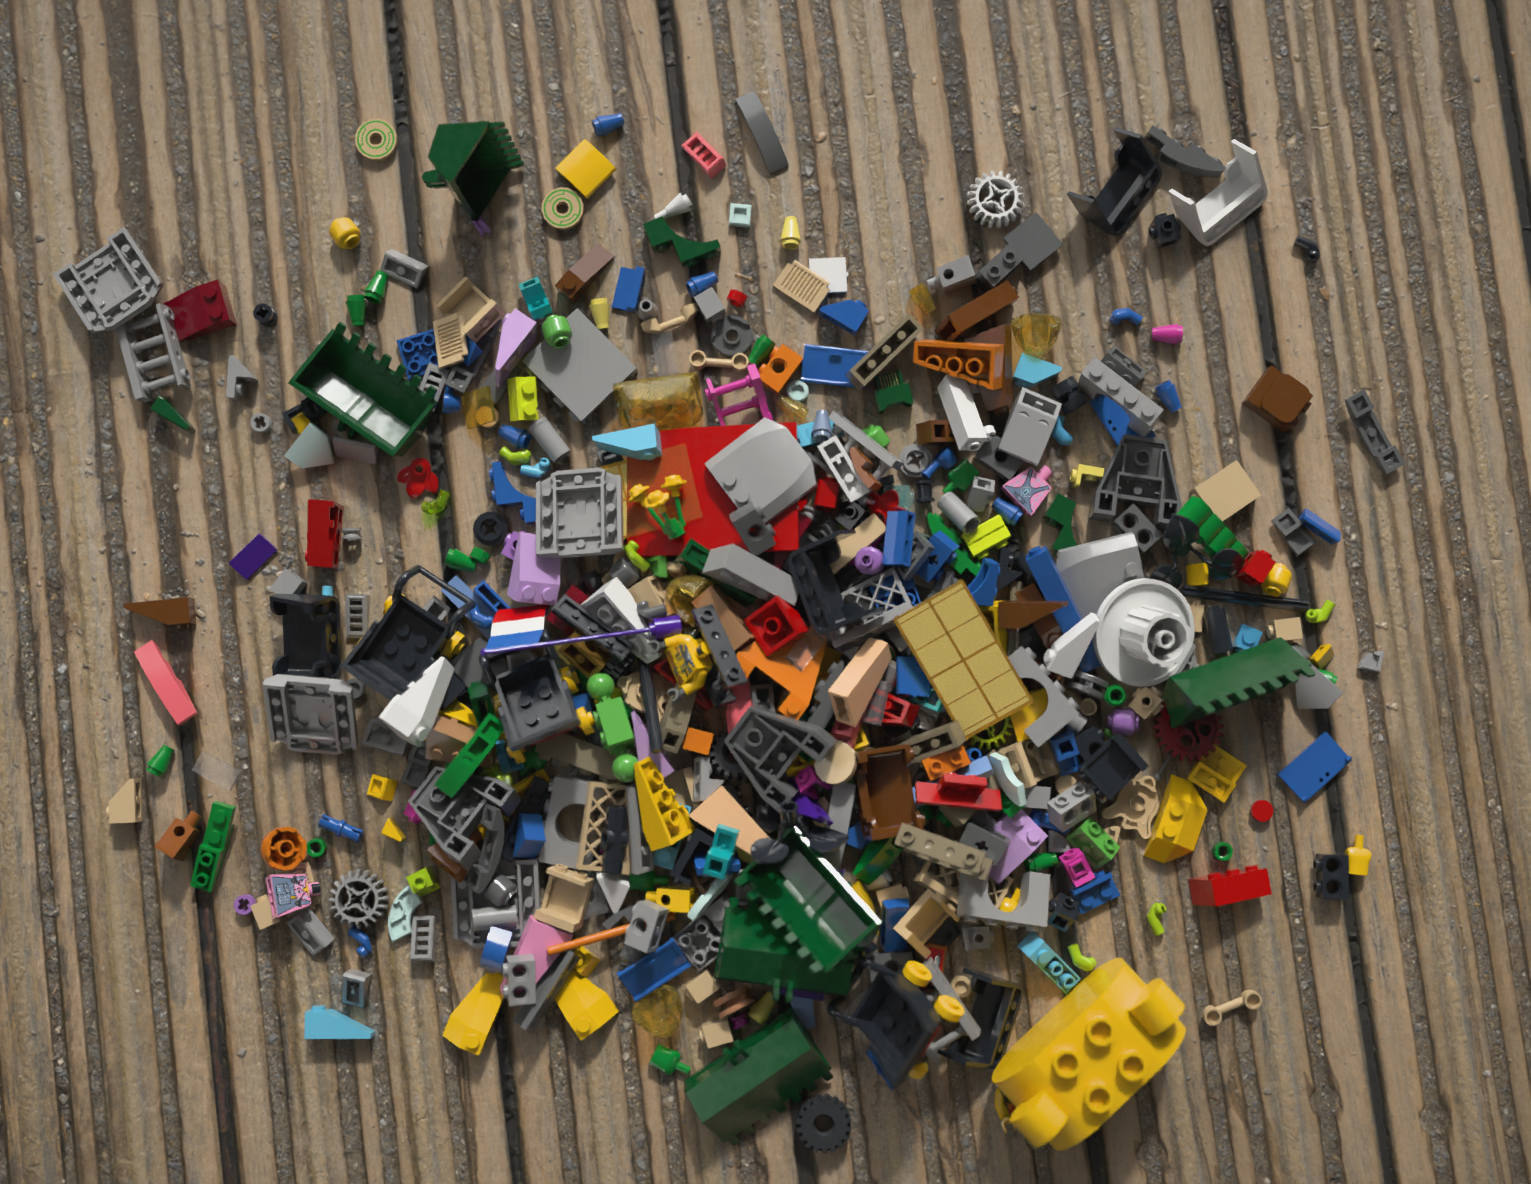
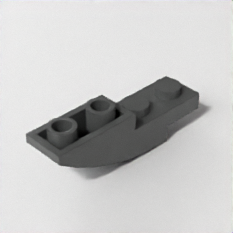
M1152 126L1144 137L1147 142L1160 150L1155 158L1182 172L1201 177L1219 178L1226 169L1219 159L1212 158L1206 154V151L1201 146L1191 144L1188 149H1185L1180 141L1171 139L1159 127Z
M840 660L838 664L834 662L827 671L829 677L826 681L821 679L814 690L817 693L814 698L821 703L815 702L808 712L811 716L806 723L817 725L824 729L830 721L834 710L828 690L844 671L845 662L843 660Z

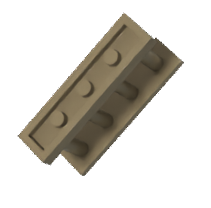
M904 823L901 824L894 843L904 847L903 852L985 882L988 880L994 863L992 859L985 857L986 852Z

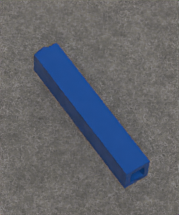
M1040 546L1034 547L1028 551L1029 554L1026 555V562L1046 601H1068V606L1053 613L1062 633L1065 634L1083 618L1046 546L1042 548ZM1093 638L1079 663L1084 673L1101 666L1095 654Z

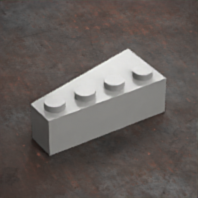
M734 544L710 549L702 571L703 574L768 602L779 595L790 606H795L799 591L793 576Z

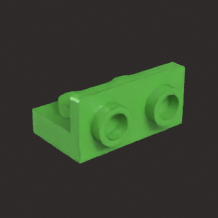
M1088 817L1081 826L1070 832L1066 837L1067 841L1074 848L1078 847L1082 851L1086 860L1095 870L1109 862L1120 849V846L1092 817Z

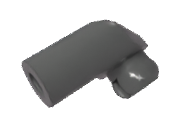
M647 601L637 603L639 610L637 612L643 617L652 619L668 614L665 604L649 607Z

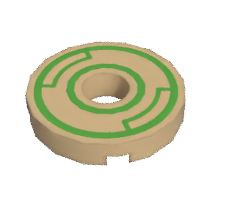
M370 119L363 122L357 129L355 144L358 151L366 159L383 161L395 152L398 145V136L393 126L387 121ZM374 136H381L382 141L380 144L374 145L371 143Z
M560 187L551 190L545 196L542 202V213L545 221L551 227L568 230L580 223L584 213V206L581 197L575 191ZM561 204H566L569 207L568 211L564 214L557 212V208Z

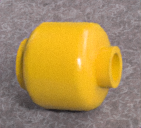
M349 218L335 219L329 228L331 239L341 249H353L360 242L361 232Z
M1276 563L1260 585L1266 594L1275 597L1280 596L1288 591L1292 574L1285 565Z

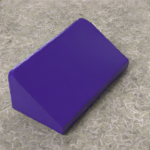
M258 534L229 562V565L248 580L278 549L264 535Z

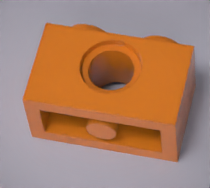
M783 343L780 348L776 346L769 356L771 360L767 365L763 364L758 370L762 385L777 396H779L803 363V358ZM780 364L785 370L782 373H776L773 371V367Z
M688 727L681 744H684L683 749L709 755L715 734Z
M963 744L954 749L920 760L929 781L943 776L944 773L947 774L971 764Z

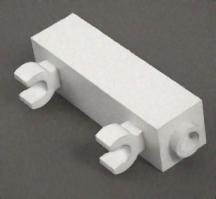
M946 375L937 389L959 450L976 451L984 442L991 440L989 435L996 434L992 425L983 427L974 400L976 398L974 393H980L978 384L968 385L965 379Z

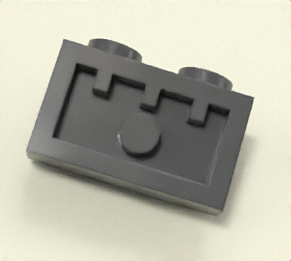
M1115 345L1111 347L1101 360L1103 364L1134 387L1147 372Z
M915 531L913 534L910 567H894L904 580L910 581L935 549L929 542L931 538L929 535Z

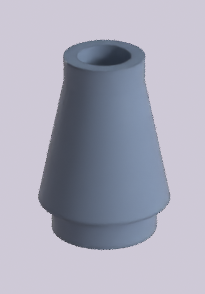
M818 410L816 412L811 436L817 443H824L833 435L828 418L829 413L826 410Z

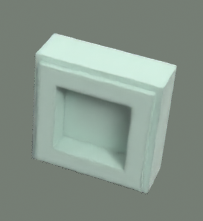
M731 203L729 226L750 228L752 205Z

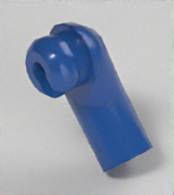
M1122 308L1112 312L1110 321L1115 325H1119L1121 320H1128L1137 326L1143 317L1129 308Z
M476 603V607L469 612L474 625L482 629H489V627H492L494 617H487L481 614L478 603Z
M355 925L351 927L348 935L359 942L360 947L357 948L356 952L361 958H365L372 951L369 936L362 930L357 929Z

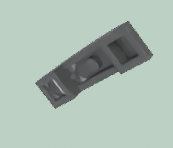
M755 91L736 98L737 106L749 126L769 174L788 167L789 164L777 134Z
M501 319L476 342L483 351L469 367L463 362H459L457 366H454L445 382L446 386L465 394L489 355L502 325Z
M1365 389L1345 399L1352 423L1367 451L1385 474H1388L1404 465L1405 462L1397 447L1391 445L1372 410L1375 407Z
M485 802L481 824L486 826L487 829L479 864L472 865L466 883L476 893H482L494 875L504 842V821L501 810L490 802Z

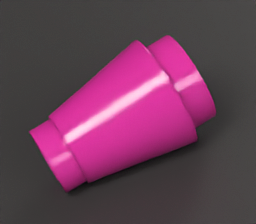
M1173 324L1152 328V340L1174 345L1182 343L1183 326Z

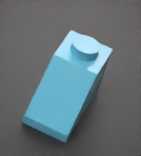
M1022 353L1015 367L1012 381L1018 387L1031 388L1057 376L1061 372L1062 367Z

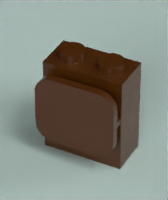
M1271 365L1261 375L1242 404L1284 433L1296 427L1300 421L1297 419L1301 412L1305 413L1312 404L1310 400L1313 395L1301 382L1289 374H1283Z

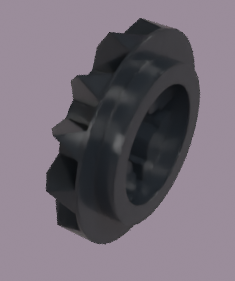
M495 512L481 514L473 525L475 538L487 546L497 545L504 540L508 532L505 519ZM485 523L490 526L495 524L494 529L498 534L490 532L486 535L487 528L483 524Z

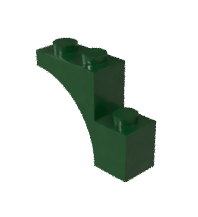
M663 216L643 223L653 252H664L673 245L682 268L686 266L687 268L694 267L699 264L698 261L704 259L712 260L721 253L718 239L709 242L687 240L676 234L667 225Z
M1059 493L1053 497L1042 517L1046 519V523L1049 526L1061 528L1049 549L1053 552L1052 556L1058 558V550L1077 546L1071 525L1073 511L1077 503Z

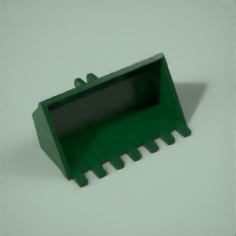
M505 122L438 124L427 156L436 170L425 171L421 178L426 186L431 189L447 188L454 199L466 211L472 221H478L510 170L524 166V161H519L521 160V155L518 154V149L514 148L515 143L509 142L512 141V136L507 135L509 130L505 128Z
M339 322L336 328L327 334L288 383L340 419L337 427L338 431L343 432L347 426H350L348 438L351 440L360 433L392 457H403L423 435L431 413L437 404V401L434 399L437 389L431 385L426 393L420 390L421 377L415 375L411 382L406 380L404 376L407 368L404 365L400 364L396 371H393L389 368L392 360L391 356L385 353L379 361L374 357L377 349L374 344L369 343L366 350H363L359 347L361 335L355 332L349 340L344 336L346 325Z
M1282 637L1170 676L1162 696L1171 720L1169 721L1171 728H1175L1285 688L1290 683L1299 682L1298 677L1301 674L1310 678L1315 676L1316 672L1311 668L1312 664L1307 659L1302 657Z
M795 826L788 828L784 832L782 842L780 843L787 845L789 848L788 855L784 860L775 864H763L753 860L740 872V876L734 882L738 887L746 884L751 887L752 891L746 895L750 901L759 898L763 901L764 905L759 908L762 915L773 913L777 919L771 923L775 930L785 927L789 931V934L783 938L787 944L790 945L797 941L802 946L796 952L800 959L810 956L815 963L810 965L809 970L813 974L820 971L826 974L834 968L854 959L876 937L881 921L853 891V884L845 882L843 879L844 874L840 871L836 872L819 852L813 850L809 846V840Z
M735 897L730 898L729 907H725L714 979L772 986V1001L775 1002L778 1001L780 996L779 987L786 988L785 999L786 1003L790 1004L793 999V989L839 996L848 994L854 959L834 968L826 974L823 971L813 974L809 967L815 963L810 956L804 959H800L797 956L796 952L802 946L797 941L790 945L785 942L783 938L789 934V931L785 927L778 930L772 927L771 923L777 919L773 913L762 915L760 911H757L756 900H749L748 910L739 909V899Z
M791 1006L743 1040H736L734 1042L735 1045L730 1049L727 1047L723 1049V1054L686 1078L684 1083L686 1085V1095L702 1123L717 1135L723 1143L728 1141L734 1146L740 1142L737 1137L738 1133L744 1130L748 1135H751L756 1131L752 1125L754 1122L760 1120L763 1124H767L771 1121L768 1115L770 1111L775 1109L780 1114L787 1110L783 1103L789 1098L797 1103L802 1100L799 1092L805 1087L810 1092H813L818 1088L814 1081L821 1076L826 1081H829L834 1076L830 1072L832 1067Z

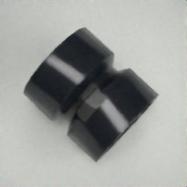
M1074 376L1068 377L1050 389L1055 400H1060L1062 404L1061 410L1064 415L1070 414L1089 401L1084 392L1078 390L1079 384Z

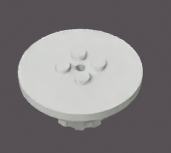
M1148 578L1128 581L1114 589L1105 598L1096 614L1100 621L1093 636V646L1097 659L1109 675L1120 682L1132 686H1152L1173 676L1193 645L1195 625L1191 608L1187 600L1176 588L1163 581Z

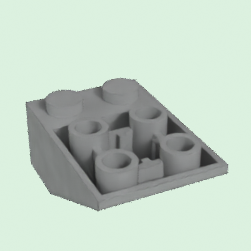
M1022 387L1013 403L998 450L1038 466L1062 404Z
M726 892L711 903L701 916L694 921L691 920L673 936L682 952L699 972L717 958L725 907H729L730 900Z

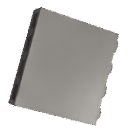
M576 308L566 318L572 330V338L569 344L562 348H555L548 345L544 339L522 362L526 366L524 371L530 377L536 376L540 380L538 385L546 393L551 391L555 395L553 400L561 408L565 406L570 411L568 415L576 423L580 421L584 425L586 423L585 419L630 376L636 375L638 371L601 331Z

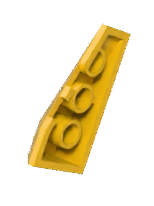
M576 970L572 971L554 999L581 1041L619 1012L614 1002L604 990L598 988Z

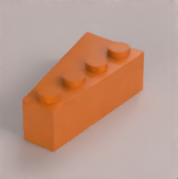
M927 339L914 341L913 363L936 371H942L950 376L965 379L968 382L985 386L991 390L1002 388L1004 345Z

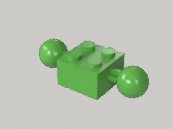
M597 673L592 675L587 682L588 694L599 702L595 704L596 712H593L597 730L602 729V732L599 734L604 751L608 750L610 756L614 754L616 756L612 765L614 776L622 782H630L636 779L634 763L638 762L635 756L628 753V750L635 748L634 736L622 698L611 699L615 687L613 679L608 674Z

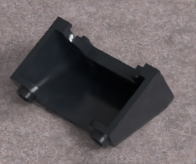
M274 594L269 596L271 612L274 615H282L284 655L277 657L273 662V676L282 674L337 679L342 669L339 667L342 661L340 603L338 598L330 595Z

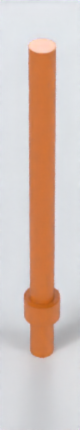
M669 912L666 922L676 920L675 913ZM644 921L643 926L644 928H647L646 922ZM630 924L547 947L548 955L551 956L624 935Z

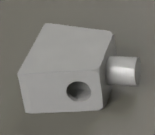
M969 255L936 268L938 275L927 279L930 291L943 287L945 293L977 283Z

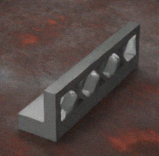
M570 950L561 952L536 984V1004L523 1005L513 1022L525 1031L533 1034L581 957Z

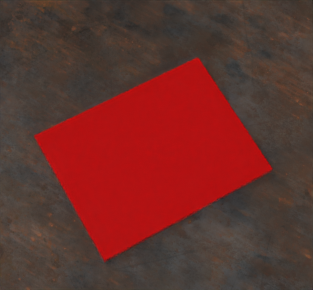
M797 422L778 423L785 426L798 442ZM755 424L658 429L661 438L662 456L656 457L653 460H639L627 456V545L631 540L639 545L636 553L642 558L661 555L666 557L678 556L689 539H693L708 550L734 544L750 553L729 514L738 510L737 506L704 463ZM680 475L682 480H687V483L679 489L681 495L679 496L683 519L686 523V526L683 527L685 533L670 540L667 534L664 535L662 528L645 506L643 507L640 502H628L630 499L629 490L635 485L641 484L643 487L649 486L646 497L656 490L662 493H669V499L664 504L667 509L666 513L670 519L676 517L678 521L674 497H672L671 491L661 488V485L665 484L666 477ZM798 500L768 523L771 524L776 533L773 537L776 545L762 553L788 552L799 549ZM653 508L662 522H666L662 514H659L658 510Z

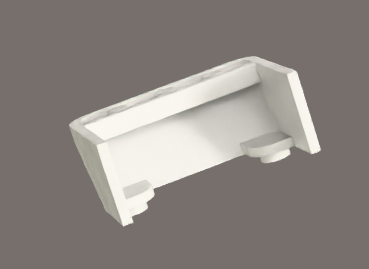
M1235 139L1231 141L1235 158L1226 165L1224 171L1226 180L1197 204L1191 198H1186L1173 189L1169 191L1176 215L1195 238L1205 246L1215 243L1261 206L1268 195L1257 152Z

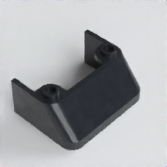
M1117 127L1114 129V132L1121 145L1115 151L1114 160L1118 168L1097 197L1094 198L1091 195L1082 196L1071 191L1067 193V196L1080 215L1107 234L1115 237L1124 231L1159 183L1162 176V169L1143 136Z
M855 529L836 531L793 551L788 557V565L811 626L819 634L829 633L859 623L886 611L885 607L864 611V608L858 602L845 604L830 564L836 562L841 556V548L838 542L856 534Z
M964 968L963 973L972 976L970 981L972 991L978 993L971 1015L981 1029L980 1036L971 1040L969 1035H963L951 1043L950 1050L938 1049L937 1053L964 1066L995 1069L1005 1055L1024 989L1022 985L982 971Z

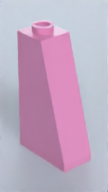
M530 915L513 955L533 954L537 983L560 954L549 956L547 947L570 941L573 934L534 919V916ZM516 966L513 972L519 973L523 971L524 966ZM503 977L500 984L501 994H503V985H507V977ZM518 987L513 993L521 994L525 988Z

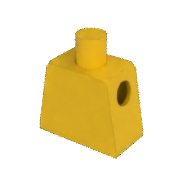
M662 886L657 888V891H647L646 900L668 908L669 912L689 913L698 900V887Z

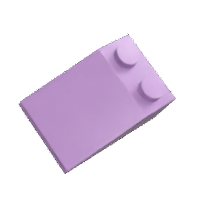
M514 309L511 314L508 313L502 320L503 326L495 367L497 387L502 385L536 341L537 322L517 309Z
M519 532L507 595L516 602L556 605L560 587V558L548 559L538 557L536 555V534Z
M633 710L631 717L638 761L650 756L665 778L674 771L672 762L664 750L662 753L656 754L651 752L648 728L636 711Z
M1022 809L1012 818H1009L1004 813L992 828L1011 838L998 865H993L989 874L997 884L1006 878L1047 838V835ZM982 840L980 846L984 847L986 842Z

